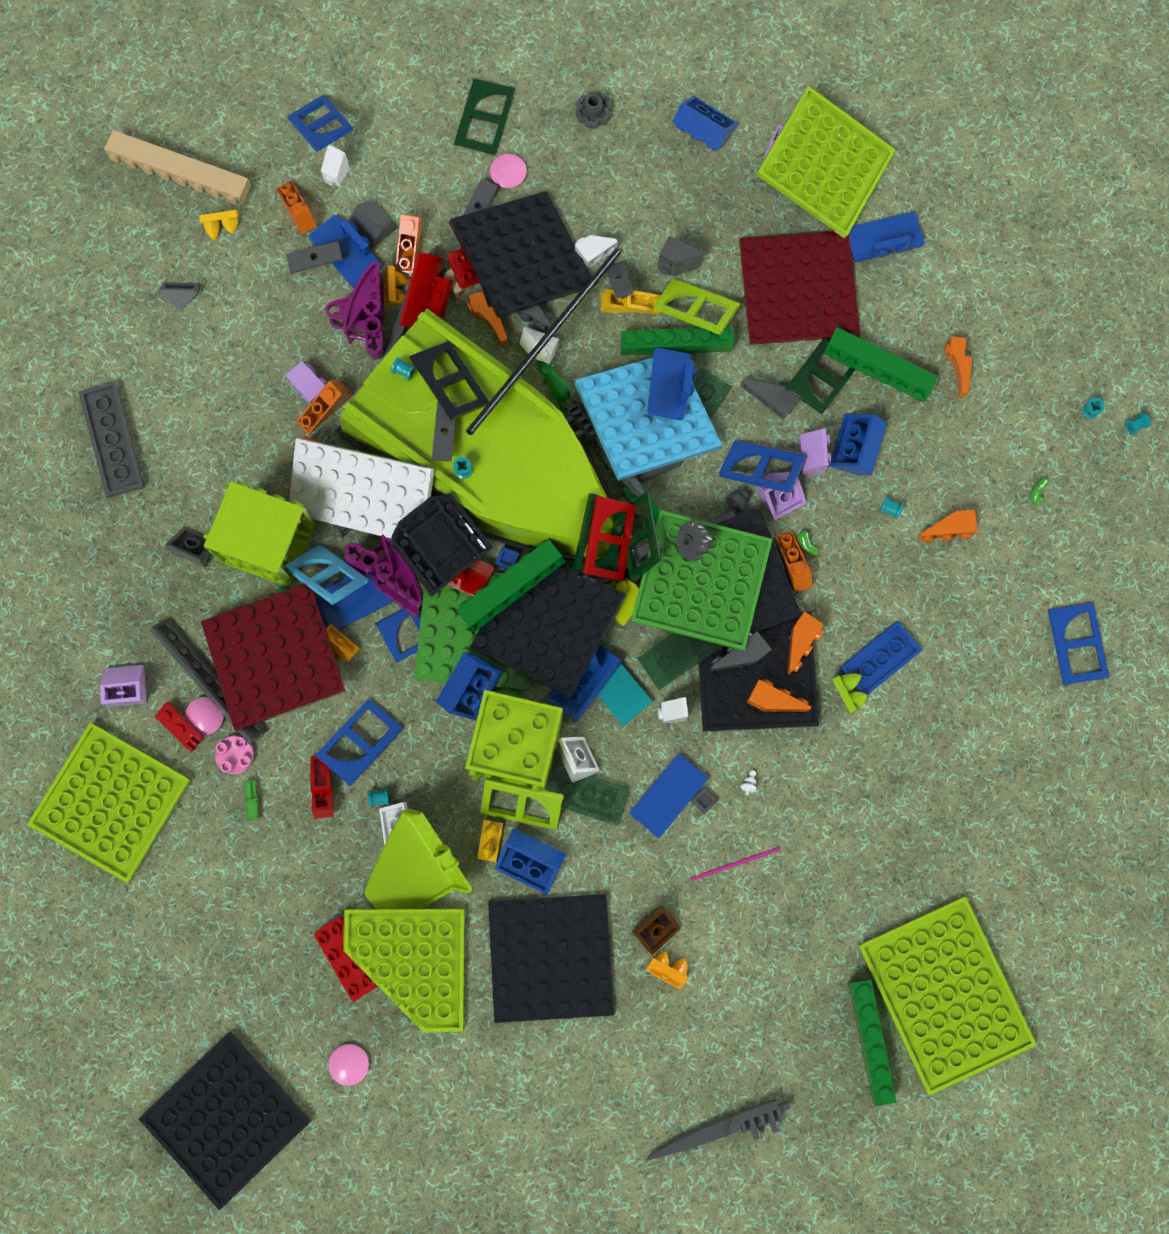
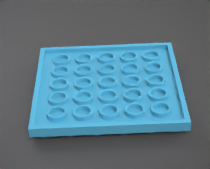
M653 357L577 379L574 383L618 481L712 452L722 447L695 387L693 395L689 396L686 402L683 420L653 416L647 413Z

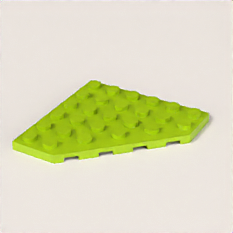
M464 909L344 910L343 951L422 1032L463 1031Z

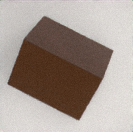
M661 905L639 924L632 933L647 951L653 955L681 928Z

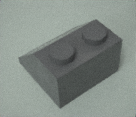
M669 236L659 254L657 269L666 276H677L698 269L703 251Z

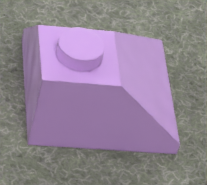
M790 472L769 473L762 477V479L785 484ZM797 478L791 493L756 485L758 494L774 521L807 503L799 478Z

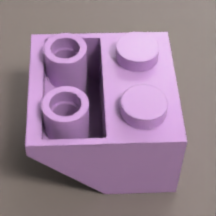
M826 428L800 435L798 439L799 454L806 455L800 476L823 475L825 470L828 469V464H831V454L827 453L830 437L826 435Z
M144 665L104 669L100 683L101 705L115 707L146 703Z

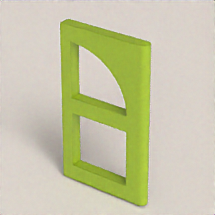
M675 278L671 280L654 304V310L719 335L722 334L740 307V303ZM679 297H697L687 313L666 306L667 303ZM705 301L727 308L717 325L695 317Z
M486 778L480 813L557 830L564 796L563 794L541 789L539 792L531 790L532 787ZM492 789L519 795L516 813L490 807ZM527 797L541 803L547 810L550 820L524 815Z

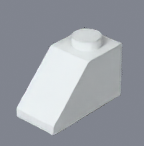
M329 145L326 150L321 173L323 180L331 186L335 184L339 187L350 167L346 154Z
M589 235L586 238H580L576 242L575 250L584 261L586 267L590 268L613 252L614 249H617L618 241L614 238Z
M524 327L520 345L529 354L545 333ZM552 337L535 359L549 364L555 356L559 338Z
M686 697L661 702V708H657L658 718L662 719L663 724L682 722L688 718Z

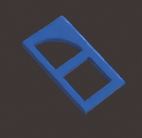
M324 94L287 117L316 152L353 131L352 125ZM325 105L330 111L329 113L307 126L303 123L302 117ZM335 119L342 124V127L329 132H315Z
M734 440L720 469L719 477L791 493L806 460V455ZM762 456L753 476L730 471L738 462L745 458ZM771 458L794 463L785 484L762 479Z
M405 608L376 622V627H378L396 663L415 654L418 649V645L401 654L398 649V629L407 617L411 616L418 631L420 630L421 618L419 614L415 618Z
M1089 603L1049 609L1048 615L1063 685L1109 678L1094 604ZM1088 612L1093 637L1065 642L1064 635L1069 622L1077 615ZM1095 645L1100 671L1072 675L1067 650Z
M368 699L316 754V757L345 781L347 785L351 786L399 735L403 728ZM367 710L372 712L390 728L373 748L351 729L354 723ZM345 735L363 750L366 755L355 761H340L326 753Z

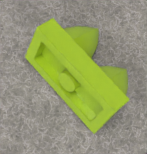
M846 674L832 679L850 714L856 712L865 703L867 694L862 692L848 694L859 683L862 677L859 674Z

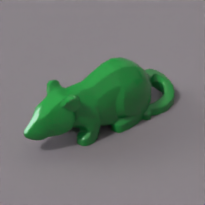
M539 360L540 372L544 376V384L549 386L550 394L556 400V403L559 404L560 409L566 412L567 408L563 407L561 402L565 403L568 399L574 404L577 402L575 399L570 398V389L566 382L553 370L554 365H549Z

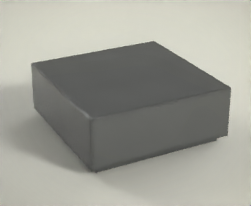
M705 787L691 800L704 815L718 801Z

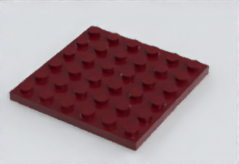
M835 231L739 238L749 345L822 340L824 338L831 339L836 327L856 337H860L849 234L845 238Z
M306 584L201 621L234 731L346 692L315 593Z

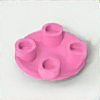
M514 154L500 155L491 164V179L500 187L515 189L525 179L526 165L520 157Z
M200 697L193 700L185 712V718L202 735H210L217 732L224 719V715L208 697Z
M228 736L215 747L216 763L221 771L225 773L240 774L247 770L253 761V748L241 736Z
M353 1044L342 1045L332 1053L329 1059V1072L332 1078L341 1085H355L362 1081L368 1072V1057L366 1052L359 1046Z

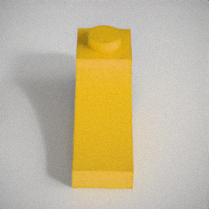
M606 289L601 293V311L613 314L645 313L658 315L660 312L654 310V304L660 295L634 291L626 298H616L614 290Z

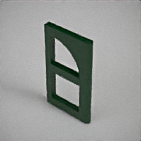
M473 79L454 145L496 155L515 89ZM507 95L501 116L474 110L475 106L488 96ZM471 118L498 124L492 146L465 139Z
M827 338L822 339L786 387L789 393L821 414L825 412L856 370L850 367L839 381L815 365L830 341ZM809 372L834 388L824 403L820 402L810 390L808 384Z
M644 492L632 503L636 505L635 515L639 514L645 522V527L633 537H630L627 563L630 580L636 581L661 561L649 492ZM648 537L651 556L636 567L633 548Z
M589 493L573 564V570L581 572L584 569L582 561L587 538H589L595 500L596 496H599ZM626 511L616 513L612 531L613 536L622 537ZM610 543L607 552L601 559L595 562L594 567L614 571L620 545Z

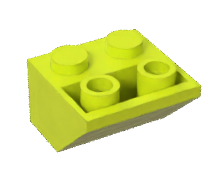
M624 578L623 581L608 580L604 583L605 585L626 594V598L613 620L624 626L633 614L639 588L635 583Z

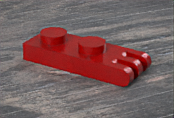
M170 702L164 703L155 715V718L190 752H193L204 738Z

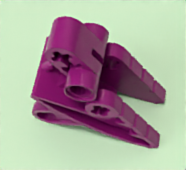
M372 262L357 282L354 291L348 297L332 301L326 306V313L330 318L331 325L335 329H343L349 344L354 339L364 340L367 353L373 360L381 359L385 352V335L381 326L384 322L383 276L380 273L379 262ZM332 306L340 308L339 311L333 314L329 312ZM333 320H343V322L337 325Z
M382 534L381 542L368 551L357 543L352 542L346 545L344 552L345 562L369 580L374 578V585L381 593L384 591L385 596L392 601L395 600L397 605L403 609L405 608L408 613L416 618L420 611L419 606L422 603L420 589L412 570L390 544V539Z

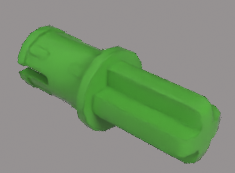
M254 780L245 781L244 803H246L247 820L260 819L258 801L260 800L257 799L256 782Z

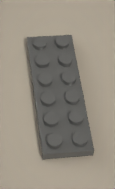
M114 381L79 391L106 497L110 498L145 488L117 383Z

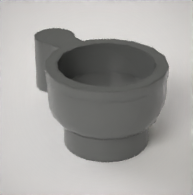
M738 489L726 497L727 504L736 512H744L746 514L753 511L747 504L749 496L744 490Z

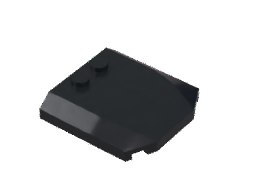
M451 493L429 497L398 521L389 540L390 544L431 596L435 595L451 580L493 548Z

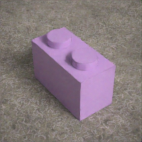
M301 361L285 376L304 399L311 404L327 382L322 377L318 378L315 375L316 371L310 364L306 365Z

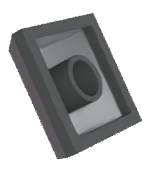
M376 201L359 203L347 221L349 224L352 222L357 227V233L361 237L364 235L368 239L370 249L398 228Z
M185 526L165 544V548L171 553L205 568L212 555L203 547L206 541L204 535Z

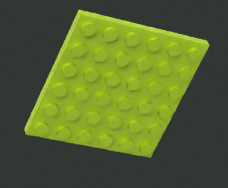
M808 86L755 175L845 238L848 236L888 165L895 149Z
M90 722L27 825L122 881L130 883L191 780Z

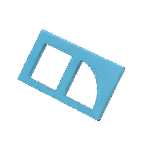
M321 544L285 565V570L332 605L369 582L366 576ZM315 563L331 565L311 578L298 570L300 567ZM339 571L353 580L333 594L318 585Z

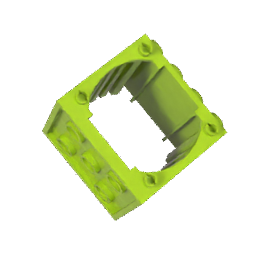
M241 481L237 483L230 482L229 486L225 485L224 488L226 489H223V493L226 494L210 532L206 531L204 534L206 541L203 547L220 563L291 588L295 576L285 570V565L304 554L316 528V524L311 519L310 514L303 508V504L292 501V503L285 501L284 497L276 494L274 496L267 495V492L260 488L253 490L248 488L249 485Z
M484 690L465 766L469 773L468 775L472 776V780L480 781V777L491 778L532 787L531 790L539 792L540 789L546 791L563 720V708Z

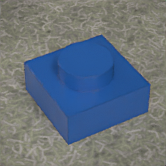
M501 547L495 566L507 569L509 566L515 565L520 553Z

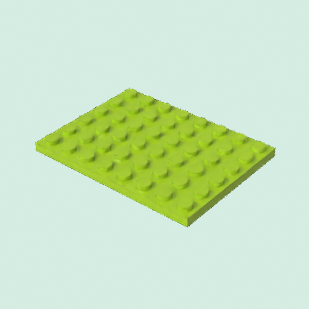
M966 896L858 945L928 1096L1037 1046Z

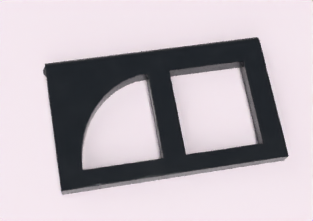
M449 341L409 357L450 420L483 408L489 403V400ZM447 352L459 372L436 380L433 373V364L440 355ZM465 380L478 399L455 408L442 388Z

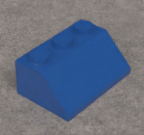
M695 96L681 103L672 121L678 129L689 132L694 139L705 142L707 147L717 151L725 145L739 125V123Z
M844 414L829 466L856 475L872 476L887 423L875 414Z
M464 652L436 702L450 714L475 720L479 714L484 690L492 692L503 670L476 655Z
M513 828L494 869L547 895L566 854Z

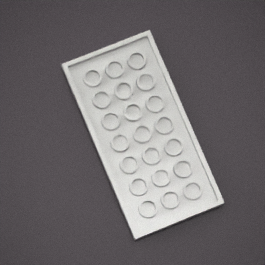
M296 438L289 503L296 501L303 504V508L310 514L311 519L379 536L384 534L385 537L391 538L398 521L431 497L434 468L308 439Z

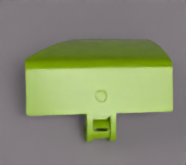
M408 808L401 812L374 866L364 895L374 909H424L453 890L470 893L473 889L458 868L459 861L450 853V847L441 842L424 814Z

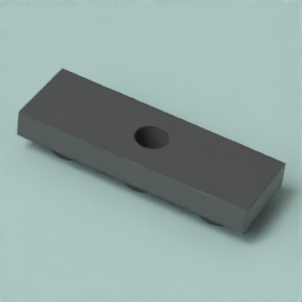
M481 179L463 215L489 208L497 192L498 185Z
M339 241L286 254L291 273L343 261Z
M620 261L612 264L607 273L616 298H626L634 290L624 262Z
M437 402L432 460L452 462L456 419L450 420L439 402ZM452 403L457 408V403ZM447 430L448 433L442 434V431Z

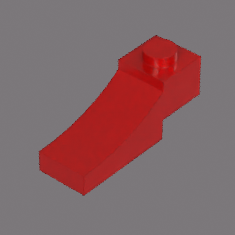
M311 756L310 791L312 794L314 819L334 817L331 769L316 756Z

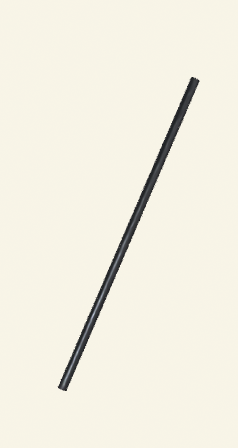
M614 249L466 430L469 435L475 433L620 255L618 249Z

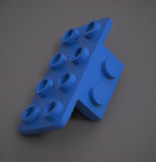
M914 212L855 225L849 232L851 254L855 262L877 257L881 258L894 253H902L924 245L923 235Z
M333 215L310 233L309 238L315 246L336 241L340 242L343 261L331 264L355 288L370 264L379 261L371 253L368 239L364 235L361 237L357 233V227L352 222L349 224L346 219L342 221L338 215Z
M655 348L647 407L649 415L675 420L684 419L686 402L694 392V385L691 384L696 374V369L693 368L694 361L691 360L690 354Z
M346 575L342 581L326 585L325 590L333 594L353 580ZM374 578L333 605L321 596L316 598L325 627L327 628L332 624L338 630L392 603V600L384 595V591L381 593L375 588Z

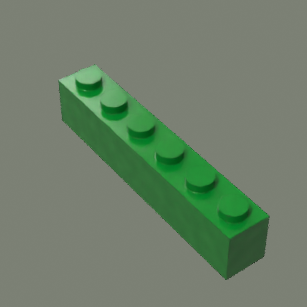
M726 327L721 335L703 328L621 331L620 333L621 356L653 355L655 348L683 353L732 352L734 346L733 327Z
M836 327L823 353L831 359L844 363L846 366L854 368L922 402H925L930 395L938 377Z
M549 539L543 541L536 546L534 551L525 554L517 564L509 566L500 577L492 579L487 587L478 590L474 597L462 602L456 611L474 633L566 561Z
M871 979L848 982L872 1103L875 1106L897 1103Z

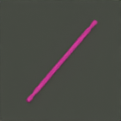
M777 847L773 850H768L766 852L716 868L714 870L702 873L698 876L690 877L691 881L769 855L773 852L780 851V848Z

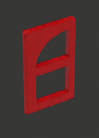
M596 496L583 569L584 574L623 581L636 505ZM620 511L627 512L623 537L600 533L602 525L608 517ZM599 541L621 546L616 572L594 567Z

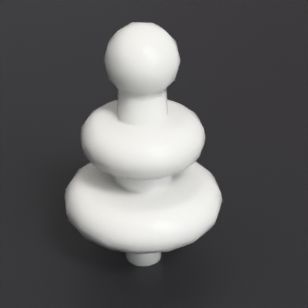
M754 770L749 772V777L745 778V783L741 784V789L746 791L745 795L757 791L754 786L757 783L754 779L756 776Z

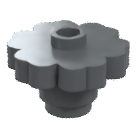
M590 91L588 96L581 95L576 101L577 109L575 110V116L578 122L585 123L587 128L597 129L599 124L606 125L607 121L610 120L612 105L608 97H602L600 92Z
M688 521L683 523L682 529L678 531L676 541L679 544L678 552L681 557L687 558L688 561L702 559V553H706L707 549L712 545V537L710 534H707L704 525L698 524L696 521Z

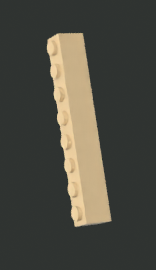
M115 130L112 131L104 148L108 158L114 162L122 161L131 168L139 167L148 174L156 173L164 180L172 179L181 186H192L198 192H209L211 196L218 199L220 197L225 198L234 205L237 203L243 205L251 188L250 181L246 177Z

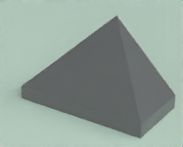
M163 282L159 293L176 308L182 309L197 294L200 283Z

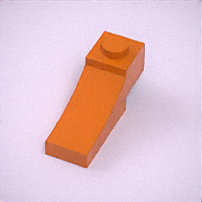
M483 291L469 295L470 302L467 303L470 314L474 313L475 319H482L491 328L501 347L507 346L508 340L501 320L497 318L492 307L488 308Z
M952 336L945 343L944 353L947 354L946 360H950L956 374L957 397L965 398L969 393L972 357L965 356L967 338Z

